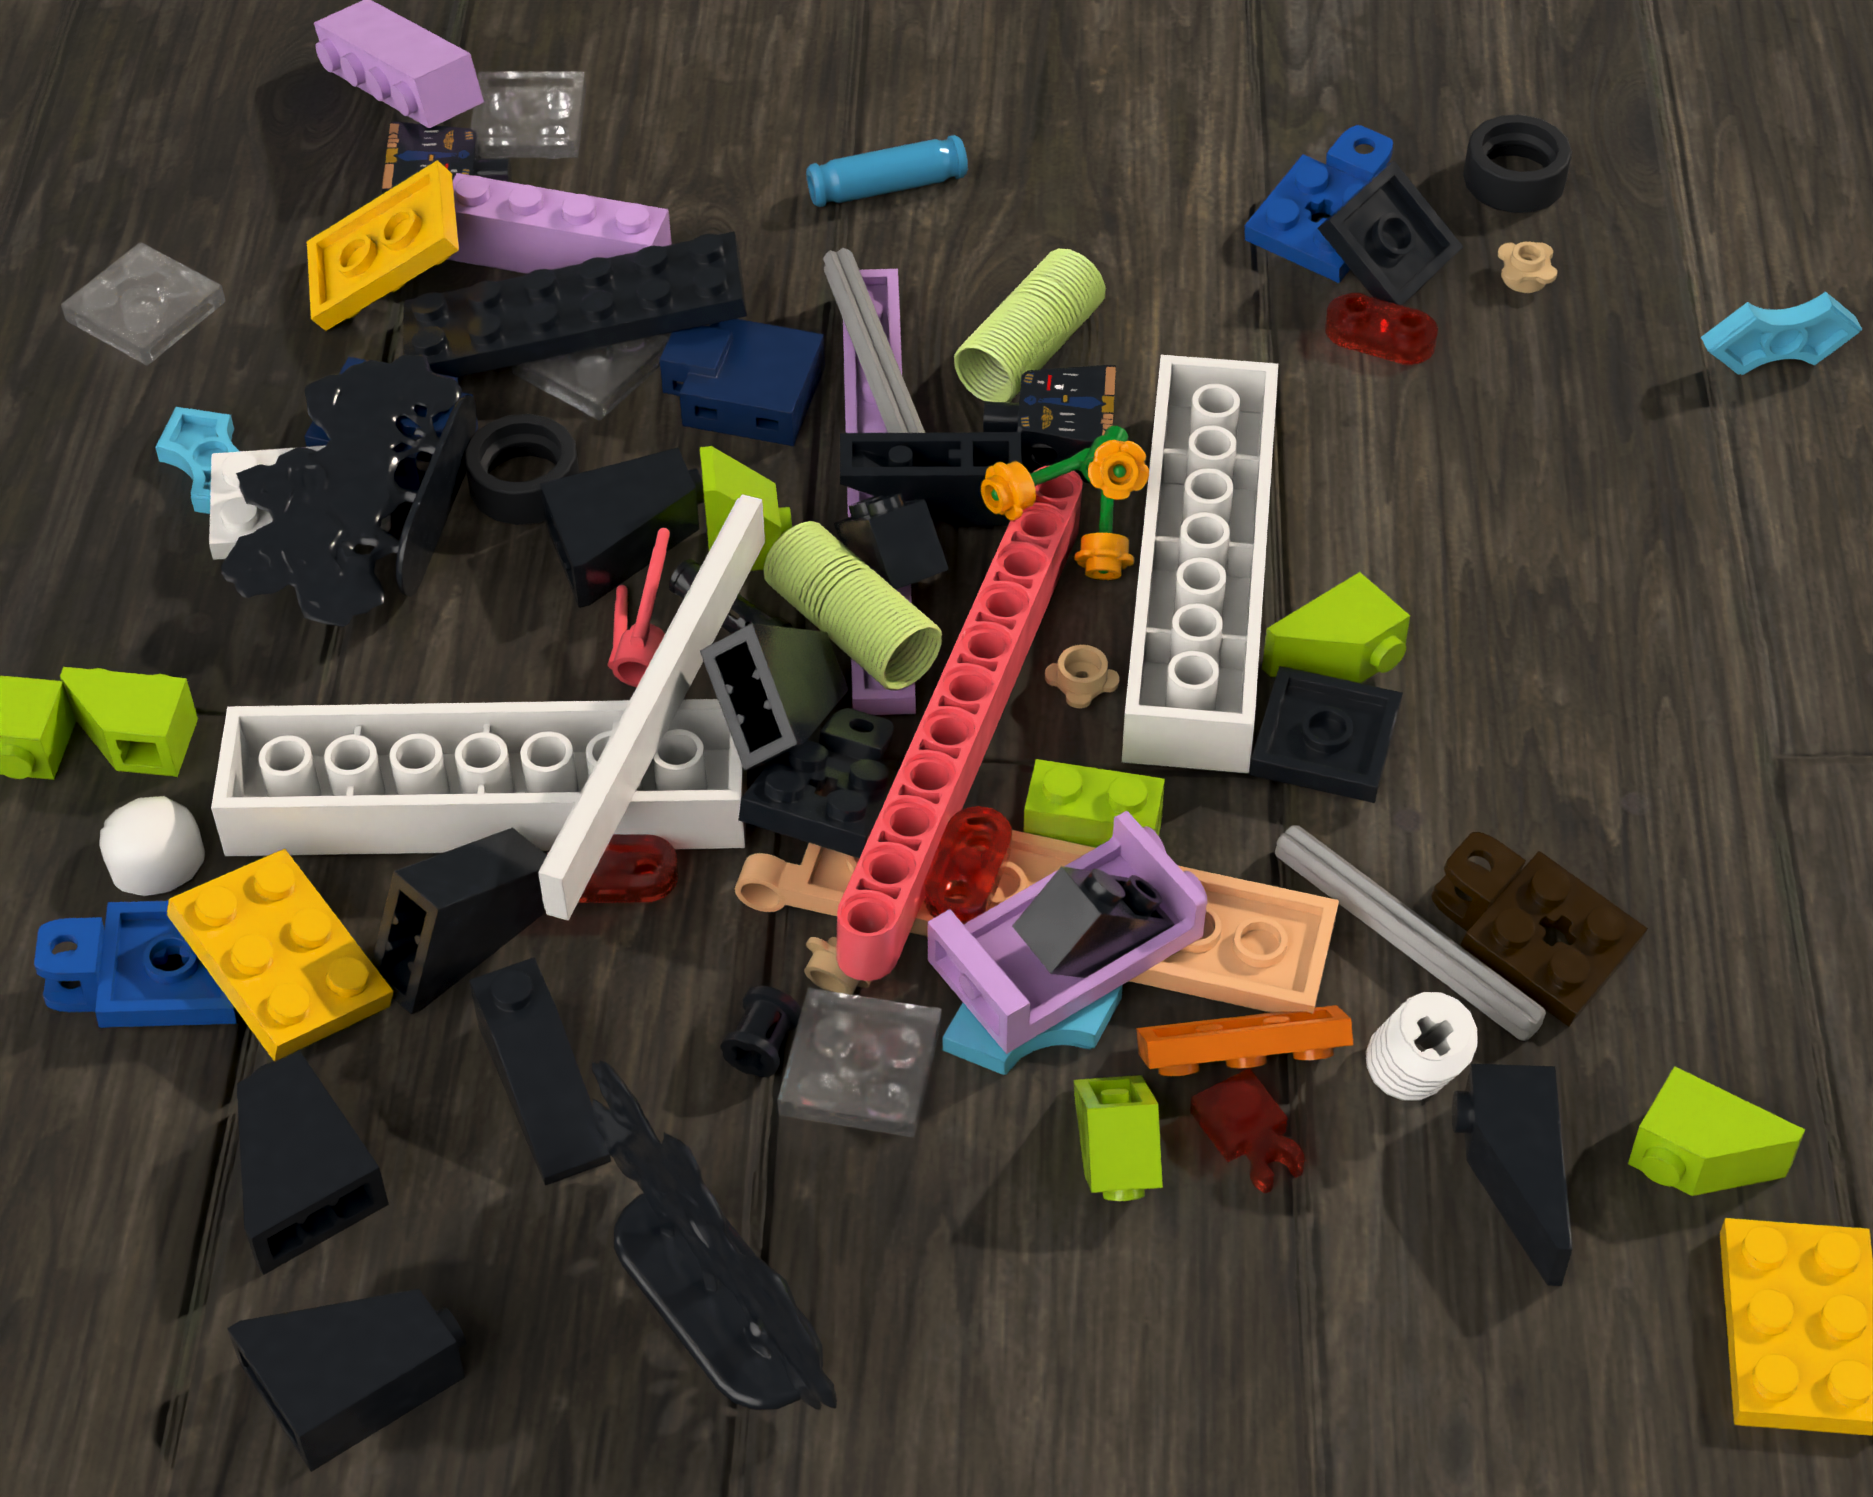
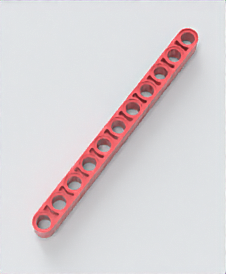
M1043 466V467H1041V468H1039V469H1037V470H1035V471H1038V470L1043 469V468L1048 467V466ZM1075 471L1035 486L1036 500L1034 505L1023 510V514L1019 519L1010 520L838 905L836 960L839 968L851 978L862 981L881 979L890 974L898 962L1077 538L1083 481Z

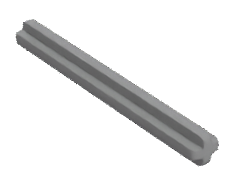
M842 248L837 252L828 251L823 258L825 263L824 272L887 432L925 433L853 253L846 248Z
M1293 825L1280 835L1276 842V857L1329 897L1339 900V904L1481 1012L1521 1041H1527L1539 1030L1546 1014L1543 1007L1302 827Z

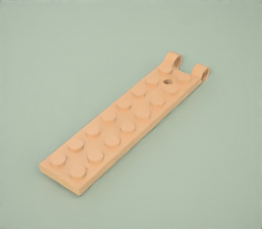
M958 818L910 933L928 937L927 922L951 909L962 924H965L1059 870L1061 866L1064 867L1095 848ZM812 843L808 844L801 865L785 862L770 854H753L747 857L735 886V893L745 905L763 912L779 911L784 905L837 916L838 905L859 858ZM1178 866L1183 872H1192L1205 889L1207 905L1203 937L1131 979L1130 982L1270 1013L1307 1011L1313 1014L1339 900Z

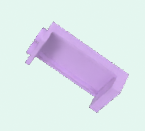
M1124 811L1114 817L1113 836L1109 841L1064 867L1086 871L1099 869L1109 875L1127 878L1135 875L1142 878L1160 894L1162 903L1159 906L1175 925L1090 976L1080 978L1050 974L1012 927L1057 871L965 924H962L951 909L927 922L928 961L1006 1054L1203 937L1207 895L1203 885L1192 872H1183L1167 855L1165 847L1156 832L1148 826L1142 827L1128 811Z

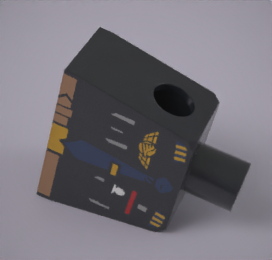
M390 122L382 194L437 160L452 173V181L456 173L512 182L510 158L481 159L477 133L470 128L438 125L427 128L417 123Z
M1116 365L1026 371L1021 376L1019 403L985 401L983 432H1020L1022 465L1029 473H1033L1043 466L1053 465L1068 459L1085 448H1090L1097 437L1104 435L1106 429L1113 426ZM1074 470L1076 473L1080 475L1083 482L1091 484V482H1089L1083 476L1082 471Z

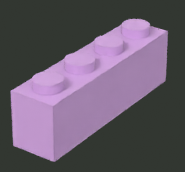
M362 0L314 22L319 42L316 43V52L321 64L328 72H333L348 81L352 86H357L374 96L378 101H383L398 110L402 115L414 119L427 128H431L484 103L469 52L372 0Z
M456 173L453 179L459 251L452 254L447 260L529 274L539 269L553 270L581 264L591 258H610L638 252L648 246L662 247L671 245L668 209Z

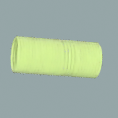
M1058 248L1050 252L1022 283L1006 297L999 307L984 320L980 327L965 340L954 354L956 372L967 390L983 401L1011 402L1020 392L1022 374L1028 370H1040L1105 299L1106 287L1102 275L1095 265L1084 255L1070 249Z
M808 521L793 526L784 532L770 549L764 564L765 581L804 615L806 619H809L811 623L818 627L820 631L827 632L832 642L847 653L849 657L883 685L885 689L898 690L908 687L920 679L932 666L942 644V631L937 624H934L916 606L902 596L900 592H897L892 585H889L869 565L861 561L859 557L849 550L848 547H845L843 543L837 540L820 523Z

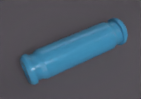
M951 135L948 136L947 140L931 139L830 160L824 165L813 163L808 166L806 177L813 204L823 207L826 206L827 202L843 203L944 182L949 177L960 179L967 174L968 162L961 138Z

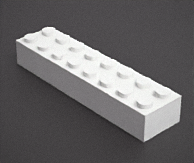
M1161 355L1125 706L1122 748L1123 763L1249 773L1255 722L1278 364Z
M687 699L682 701L605 850L745 848L746 823L738 821L741 798L747 792V770L743 769L718 699ZM630 700L227 707L211 806L225 856H268L282 849H286L290 855L445 853L512 827L541 851H550Z

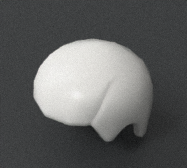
M165 796L137 798L116 809L105 820L104 827L100 830L99 846L113 883L124 892L142 896L170 892L191 880L204 862L205 850L199 827L192 813L189 812L187 807Z

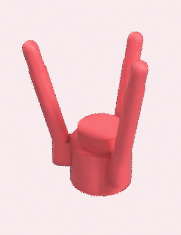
M661 528L657 533L636 623L631 626L630 630H627L628 588L625 585H619L616 589L613 648L608 661V667L612 669L614 675L621 682L633 687L638 686L665 635L662 629L650 624L670 536L667 528Z

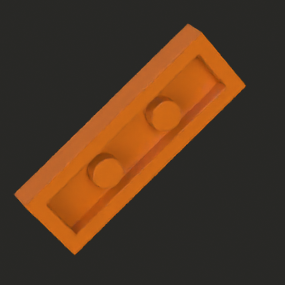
M1337 1005L1316 1007L1313 1014L1307 1011H1281L1136 1028L1139 1056L1149 1069L1158 1068V1073L1163 1076L1194 1074L1200 1070L1199 1063L1223 1060L1226 1061V1066L1230 1068L1258 1067L1267 1063L1266 1055L1292 1052L1293 1058L1297 1060H1321L1332 1057L1335 1047L1353 1045L1351 1018Z

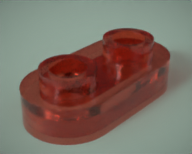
M1350 293L1333 299L1328 305L1325 322L1326 335L1333 343L1406 365L1419 364L1428 360L1435 351L1438 327L1432 317L1420 310L1383 301L1364 294Z
M982 806L968 807L954 814L947 823L925 878L924 902L933 918L951 909L962 924H965L989 910L1011 855V825L1000 812ZM981 846L986 848V850L978 851L972 847ZM960 896L965 899H952L951 897Z
M613 834L578 903L653 902L664 898L675 888L679 878L677 855L674 847L667 840L656 835ZM642 874H652L648 876H640Z

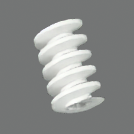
M1423 992L1408 998L1370 1038L1366 1049V1064L1373 1082L1387 1095L1402 1101H1420L1436 1094L1471 1063L1477 1048L1476 1024L1470 1011L1458 999L1444 993ZM1416 1046H1422L1425 1051L1421 1052Z

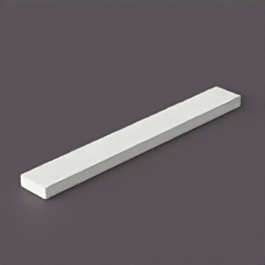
M743 494L740 498H737L545 858L538 874L544 909H546L547 915L569 921L703 663L700 650L712 645L754 565L765 543L762 499Z

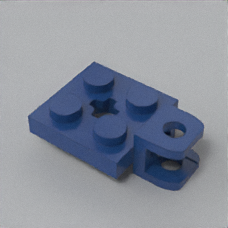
M1356 125L1346 130L1326 153V164L1302 154L1244 225L1245 240L1340 283L1350 268L1317 229L1327 218H1322L1316 223L1311 221V215L1326 213L1331 216L1383 169L1392 157L1393 140L1364 126ZM1362 144H1367L1374 148L1368 154H1360L1354 149Z
M168 901L108 902L105 929L102 917L57 919L41 925L38 929L34 966L36 973L45 979L43 991L45 1004L53 1010L62 1012H95L99 1028L237 1024L238 1016L235 1007L167 916ZM62 942H73L77 945L76 950L57 954L52 953L54 947ZM179 954L182 963L185 964L174 971H163L162 969L155 968V965L166 964L168 955ZM80 981L81 986L67 989L61 986V982Z

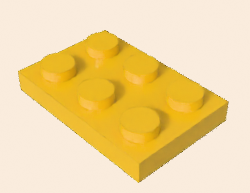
M438 160L307 241L311 319L325 331L345 319L356 316L363 308L386 294L399 290L409 280L434 265L445 262L452 254L459 251L452 173Z
M286 849L268 855L168 900L167 916L273 1061L286 1057L391 1005L394 992Z
M1725 1218L1720 1230L1734 1425L1873 1436V1256L1870 1229Z

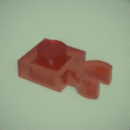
M1250 1068L1191 1097L1190 1113L1227 1162L1244 1154L1250 1161V1179L1261 1192L1266 1194L1273 1189L1274 1174L1271 1168L1267 1166L1270 1162L1283 1163L1295 1178L1303 1174L1305 1157L1301 1147L1292 1139L1281 1136L1286 1133L1288 1117Z

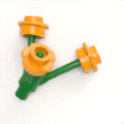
M1110 426L1106 429L1104 435L1094 440L1090 448H1085L1068 459L1033 473H1029L1021 463L1016 461L1008 464L1003 462L995 463L994 466L992 465L986 470L985 480L981 484V494L991 512L1005 515L1009 520H1017L1022 516L1023 510L1034 505L1036 500L1035 486L1074 470L1082 471L1083 476L1095 488H1100L1099 533H1090L1082 536L1080 551L1075 553L1074 558L1079 566L1085 568L1086 576L1099 580H1113L1120 578L1122 570L1126 569L1127 566L1133 565L1135 559L1133 555L1129 554V539L1112 533L1114 500L1126 499L1130 496V492L1141 490L1148 481L1149 468L1144 463L1146 454L1138 444L1128 441V434L1122 427Z

